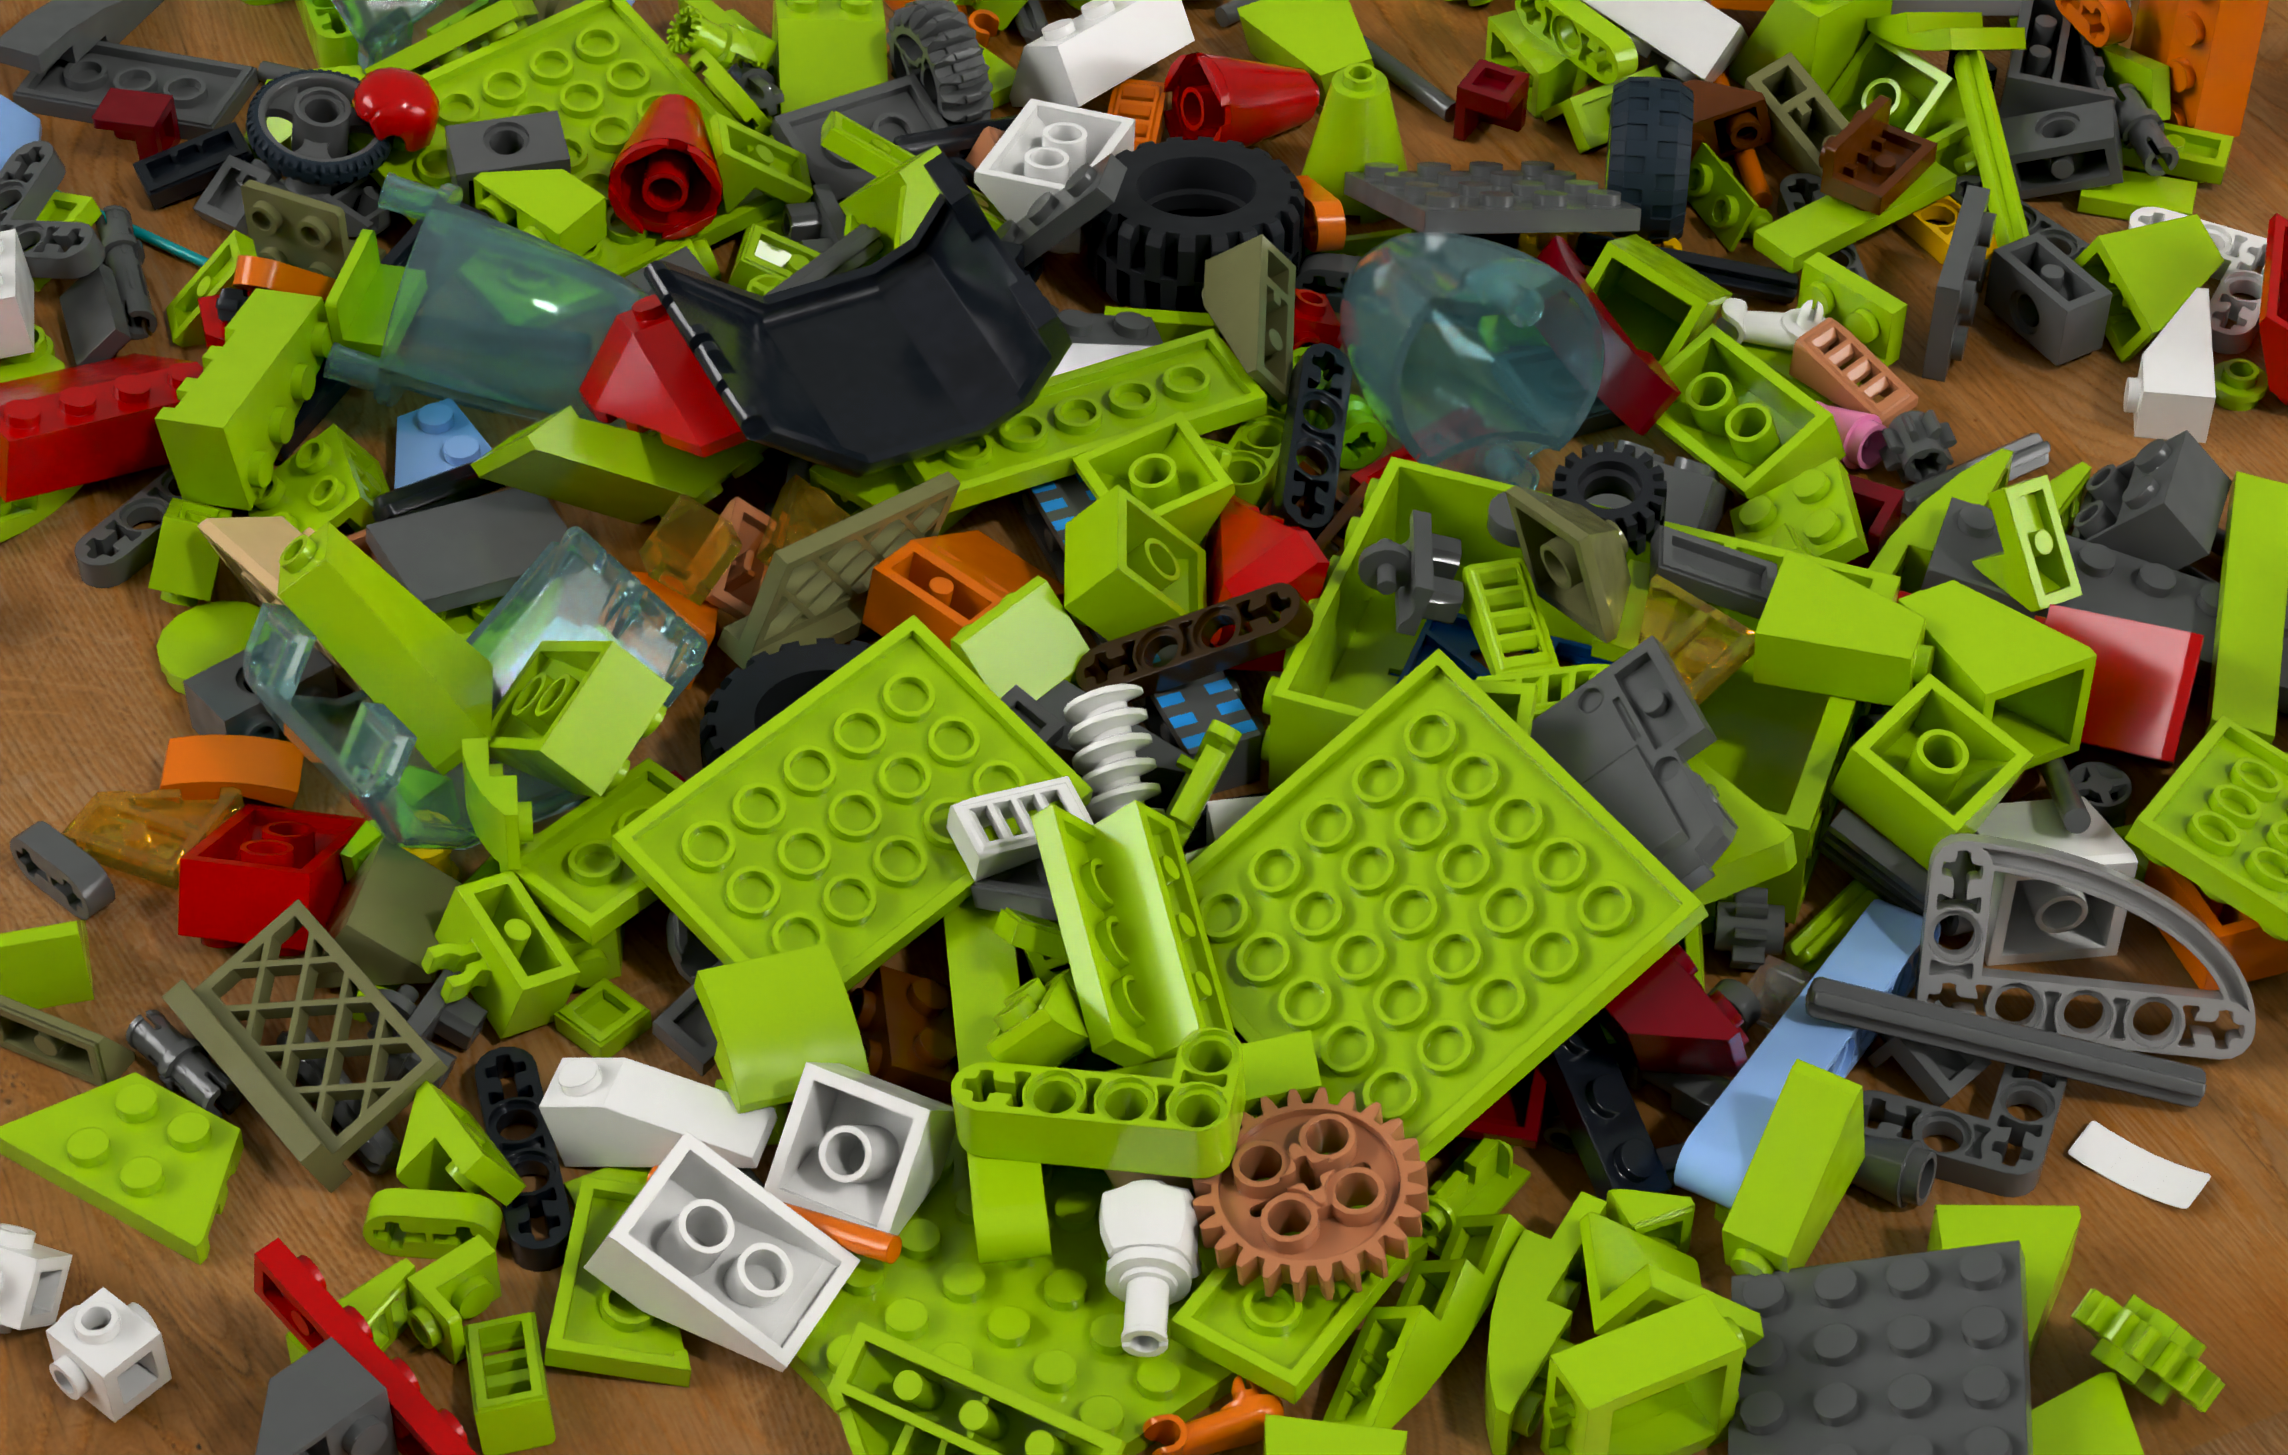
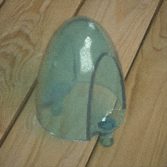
M389 172L380 193L378 208L388 209L423 221L397 292L381 357L357 351L334 342L325 364L323 377L373 392V398L377 400L378 404L387 407L395 406L406 389L440 400L450 398L456 404L532 422H538L571 405L579 418L607 424L598 421L583 403L579 388L616 315L631 310L632 305L636 301L650 295L627 279L575 253L513 226L460 207L463 197V191L460 186L446 183L437 189ZM620 418L607 424L619 428L627 427L625 420Z
M1445 232L1406 233L1388 238L1379 243L1358 260L1349 273L1342 291L1340 334L1345 355L1352 365L1353 377L1360 392L1391 436L1418 463L1535 490L1540 476L1539 470L1530 462L1531 458L1544 449L1560 451L1572 439L1588 416L1601 383L1604 366L1602 329L1598 316L1583 291L1548 264L1524 252L1489 240Z

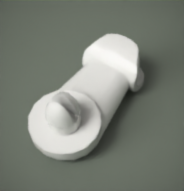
M1727 298L1721 307L1722 317L1716 321L1715 326L1739 344L1748 342L1793 351L1796 340L1826 318L1823 317L1824 309L1819 301L1814 310L1811 309L1813 300H1808L1801 308L1790 309L1783 313L1747 310L1746 302L1742 299Z

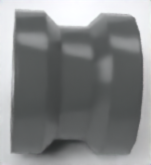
M2086 762L2070 770L2080 796L2085 797L2112 828L2124 826L2126 820L2125 808L2129 803L2132 793L2131 780L2126 773L2116 766L2104 762Z

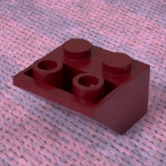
M1678 943L1596 1014V1018L1640 1070L1735 1077L1748 1061L1744 1045L1749 1042V1039L1740 1027L1744 1020L1736 1008L1719 990H1715L1709 996L1704 992L1702 985L1694 976L1698 972L1696 965Z

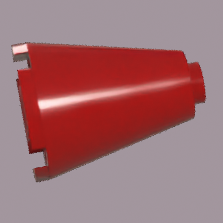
M1199 52L1180 55L1171 64L1164 83V92L1172 91V109L1164 110L1165 123L1170 138L1182 137L1183 140H1198V136L1213 137L1214 141L1227 143L1228 140L1242 142L1245 148L1308 122L1313 117L1320 100L1317 83L1302 68Z
M667 94L654 100L611 167L608 181V198L615 214L630 229L643 234L645 229L662 233L661 239L676 240L697 234L711 224L717 214V209L723 195L722 178L719 175L720 171L701 109L692 99L679 94Z

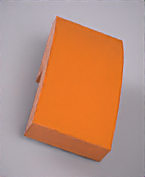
M210 734L171 738L166 748L158 794L223 809L228 793L292 809L299 792L305 745L278 739L244 735Z

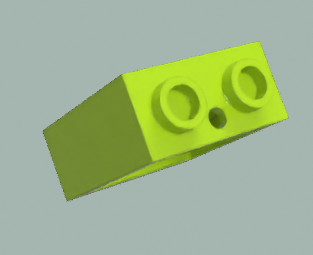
M1704 1293L1550 1355L1540 1449L1545 1455H1692L1728 1440L1729 1422L1734 1419L1736 1403L1739 1402L1738 1388L1742 1363L1746 1356V1343L1740 1328L1732 1318L1723 1317L1707 1294Z

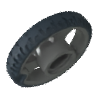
M303 69L299 70V72L292 71L290 74H282L281 77L278 76L274 80L267 82L266 85H263L256 92L247 112V137L258 158L278 174L282 173L284 177H291L292 180H300L302 183L309 182L312 185L320 184L324 186V184H329L330 186L336 183L341 185L344 182L351 183L353 180H360L361 177L365 178L369 173L372 174L389 157L395 135L388 136L382 141L376 138L369 122L358 117L354 108L351 107L354 92L360 82L359 79L350 77L349 74H341L338 71L332 72V70L308 69L305 71ZM268 117H280L292 123V151L284 147L272 136L266 123ZM365 133L374 136L371 142L363 149L346 156L349 134Z

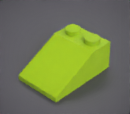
M774 0L771 40L777 42V46L772 59L777 87L782 90L785 100L777 104L779 115L888 82L886 22L882 0Z
M542 640L492 713L491 741L488 742L489 757L576 795L601 797L604 792L607 793L616 788L626 776L630 768V760L627 758L640 738L649 736L662 722L667 711V707L663 704L674 687L614 641Z

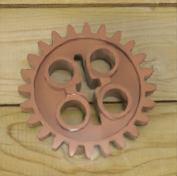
M1319 1087L1312 1103H1303L1297 1090L1289 1089L1287 1106L1277 1108L1268 1097H1262L1261 1116L1255 1119L1246 1112L1243 1114L1235 1155L1230 1166L1221 1174L1210 1178H1192L1195 1199L1192 1202L1198 1225H1200L1202 1242L1205 1248H1215L1217 1266L1222 1270L1236 1264L1238 1281L1242 1286L1251 1283L1261 1275L1263 1277L1265 1296L1272 1297L1283 1283L1292 1284L1295 1302H1302L1309 1285H1319L1326 1301L1333 1300L1335 1282L1344 1280L1352 1290L1358 1293L1362 1291L1360 1273L1366 1269L1380 1278H1386L1388 1276L1386 1254L1406 1260L1409 1256L1407 1237L1422 1236L1421 1214L1429 1212L1426 1162L1420 1161L1417 1139H1405L1403 1121L1400 1118L1383 1123L1382 1108L1378 1102L1369 1105L1361 1113L1358 1112L1354 1092L1349 1091L1338 1105L1329 1104L1325 1087ZM1331 1151H1332V1152H1336V1153H1332V1154H1328V1155H1327V1154H1322V1153L1331 1152ZM1271 1178L1269 1180L1256 1181L1257 1179ZM1357 1205H1366V1207L1359 1209L1350 1208ZM1289 1232H1301L1299 1234L1292 1236L1284 1235L1285 1233Z

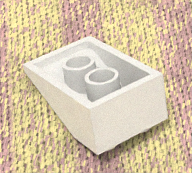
M685 1131L583 1268L641 1311L783 1372L861 1260L688 1131Z

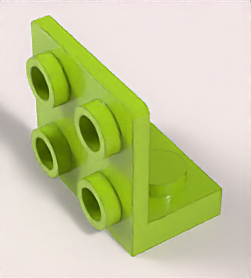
M1820 252L1803 261L1798 305L1795 309L1801 308L1808 300H1813L1811 309L1814 310L1819 301L1824 309L1823 317L1826 319L1831 317L1843 325L1887 367L1897 361L1900 357L1908 304ZM1748 342L1740 344L1814 401H1820L1826 405L1833 403L1789 375L1793 351Z
M333 423L317 437L306 441L294 455L273 470L269 485L266 488H261L248 514L249 517L282 516L301 533L308 527L317 531L328 521L335 528L346 521L355 532L366 529V525L377 523L374 521L371 513L375 510L373 500L378 495L390 490L379 461Z
M1590 1211L1580 1219L1594 1333L1598 1335L1605 1334L1706 1293L1723 1317H1730L1736 1322L1743 1334L1746 1351L1764 1338L1760 1313L1703 1288L1699 1266L1693 1257L1639 1232H1635L1593 1211Z

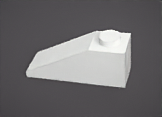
M2209 288L2195 289L2142 354L2137 378H2127L2123 408L2124 412L2133 413L2134 437L2168 440L2188 430L2198 443H2206L2216 399Z
M625 1057L562 1058L539 1105L541 1114L565 1167H654L660 1165L685 1131H688L736 1168H757L778 1119L773 1107L738 1114L729 1092Z

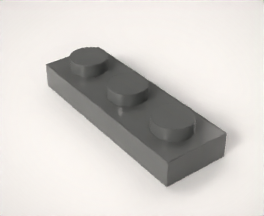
M1112 153L1093 167L1088 163L1082 165L1072 174L1062 190L1055 195L1051 192L1044 193L1033 203L1024 218L1017 223L1013 220L1006 221L997 229L996 234L1001 241L1024 245L1025 268L1112 205L1119 192L1127 167Z

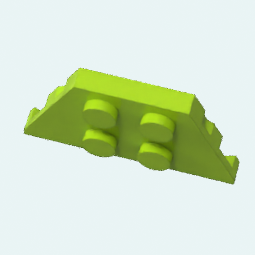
M137 1072L0 1126L1 1155L191 1261L201 1265L207 1259L210 1251L208 1235L215 1214L222 1215L229 1194L227 1181L236 1172L244 1149L242 1133L239 1127Z

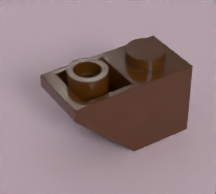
M1697 79L1682 83L1690 88L1694 94L1691 162L1702 142L1707 143L1718 158L1722 159L1774 141L1766 100L1762 92Z

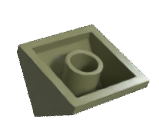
M383 837L341 890L325 929L374 985L433 983L438 970L427 974L421 966V962L427 948L439 944L434 937L455 887L463 885V883ZM323 949L322 956H330V955ZM344 972L318 973L315 988L341 987Z

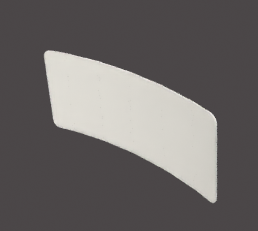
M2091 1121L2068 1150L2071 1157L2103 1177L2145 1197L2181 1209L2190 1207L2211 1178V1175L2208 1173L2196 1171L2154 1155L2108 1130L2097 1121Z

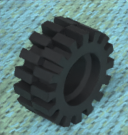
M1603 442V452L1596 453L1593 444L1583 446L1582 459L1574 452L1570 453L1565 457V467L1558 465L1555 471L1552 496L1580 504L1603 520L1613 521L1623 532L1628 548H1631L1636 556L1645 552L1646 541L1651 543V539L1659 525L1664 526L1667 481H1664L1662 467L1660 465L1653 467V457L1647 452H1644L1638 459L1635 458L1636 447L1625 444L1622 453L1614 452V442ZM1600 494H1616L1629 499L1632 503L1621 508L1604 509L1596 507L1586 500Z

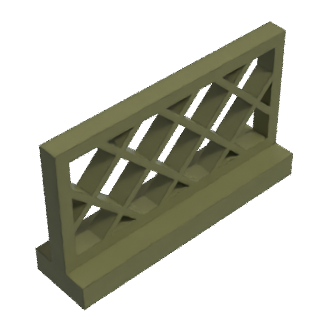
M947 471L775 551L750 614L725 626L717 645L744 670L746 669L747 661L751 657L763 651H766L769 655L779 652L782 644L798 640L800 646L816 644V638H834L836 644H844L871 631L872 629L864 625L862 620L873 567L912 539L938 536L961 483Z
M299 899L194 990L182 979L162 996L164 1001L296 1159L330 1193L352 1175L343 1162L414 1100L416 1090L425 1080L434 1083L449 1069ZM304 926L309 932L304 958L278 960L281 945ZM323 949H324L330 956H322ZM344 972L339 998L313 999L318 973ZM300 975L295 1001L270 1002L275 976ZM257 978L251 1004L226 1005L221 1000V997L242 979ZM358 988L365 996H357ZM379 1012L375 1038L348 1040L353 1013ZM335 1015L330 1041L304 1043L309 1016ZM291 1018L286 1044L260 1045L266 1019ZM240 1021H247L246 1028ZM395 1029L401 1037H392L393 1030ZM416 1053L422 1060L401 1080L384 1081L389 1054ZM371 1055L366 1083L339 1084L344 1057ZM326 1058L321 1085L295 1087L300 1060ZM274 1061H282L281 1069ZM362 1099L359 1117L341 1133L336 1135L330 1128L335 1102ZM318 1102L316 1110L311 1106L310 1103Z

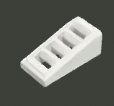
M1068 776L976 796L950 805L946 828L975 882L1041 857L1032 820L1027 811L1036 808L1039 812L1049 806V803L1060 799L1067 812L1094 825ZM1014 817L1023 834L1013 836L1005 820ZM992 825L999 839L989 841L983 828Z

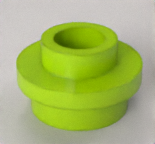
M2235 358L2220 362L2214 366L2215 402L2219 406L2232 411H2247L2254 408L2259 400L2266 395L2268 389L2267 374L2255 363L2246 359Z

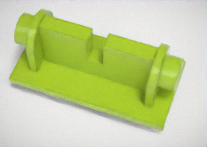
M1702 142L1690 164L1687 201L1728 251L1733 252L1741 238L1754 239V231L1772 223L1773 217L1768 210L1759 207L1734 177L1732 167L1727 162L1721 161L1707 143Z
M1474 1139V1142L1472 1141L1428 1190L1429 1212L1422 1213L1421 1218L1423 1227L1422 1237L1428 1241L1429 1251L1441 1256L1450 1232L1456 1225L1457 1216L1499 1214L1531 1177V1172L1513 1163L1514 1145H1509L1498 1139Z

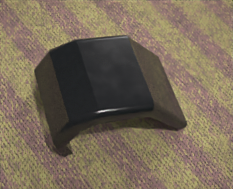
M944 152L924 164L926 171L939 191V195L910 240L869 266L765 296H760L666 261L658 260L646 266L643 272L644 277L715 390L722 398L737 425L749 440L859 478L977 441L1035 402L1071 347L1072 341L1059 317L1030 275L1025 276L993 230L971 190Z

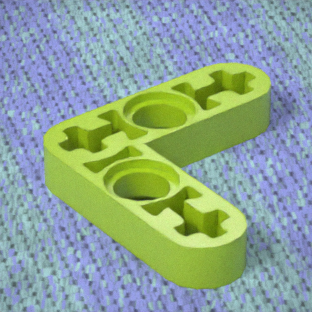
M1515 0L1518 17L1531 33L1605 85L1613 84L1633 75L1637 71L1638 53L1631 38L1580 0ZM1573 24H1574V26H1575V28H1576V30H1577V32H1578L1579 38H1578L1577 34L1575 33Z

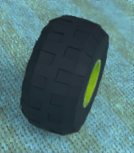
M1628 77V79L1613 87L1604 189L1621 192V200L1641 208L1640 231L1611 232L1616 237L1637 234L1646 241H1651V244H1661L1663 241H1668L1672 238L1679 239L1683 235L1691 163L1694 94L1680 80L1662 77Z

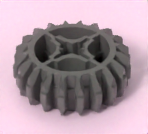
M915 0L906 3L905 7L895 10L894 17L889 19V32L886 36V41L890 47L887 57L891 61L893 70L891 75L897 79L915 73L948 127L990 120V111L993 109L994 104L990 96L993 85L989 81L987 72L990 67L985 63L983 57L984 48L979 46L976 39V30L969 27L967 16L963 12L958 11V7L952 0Z

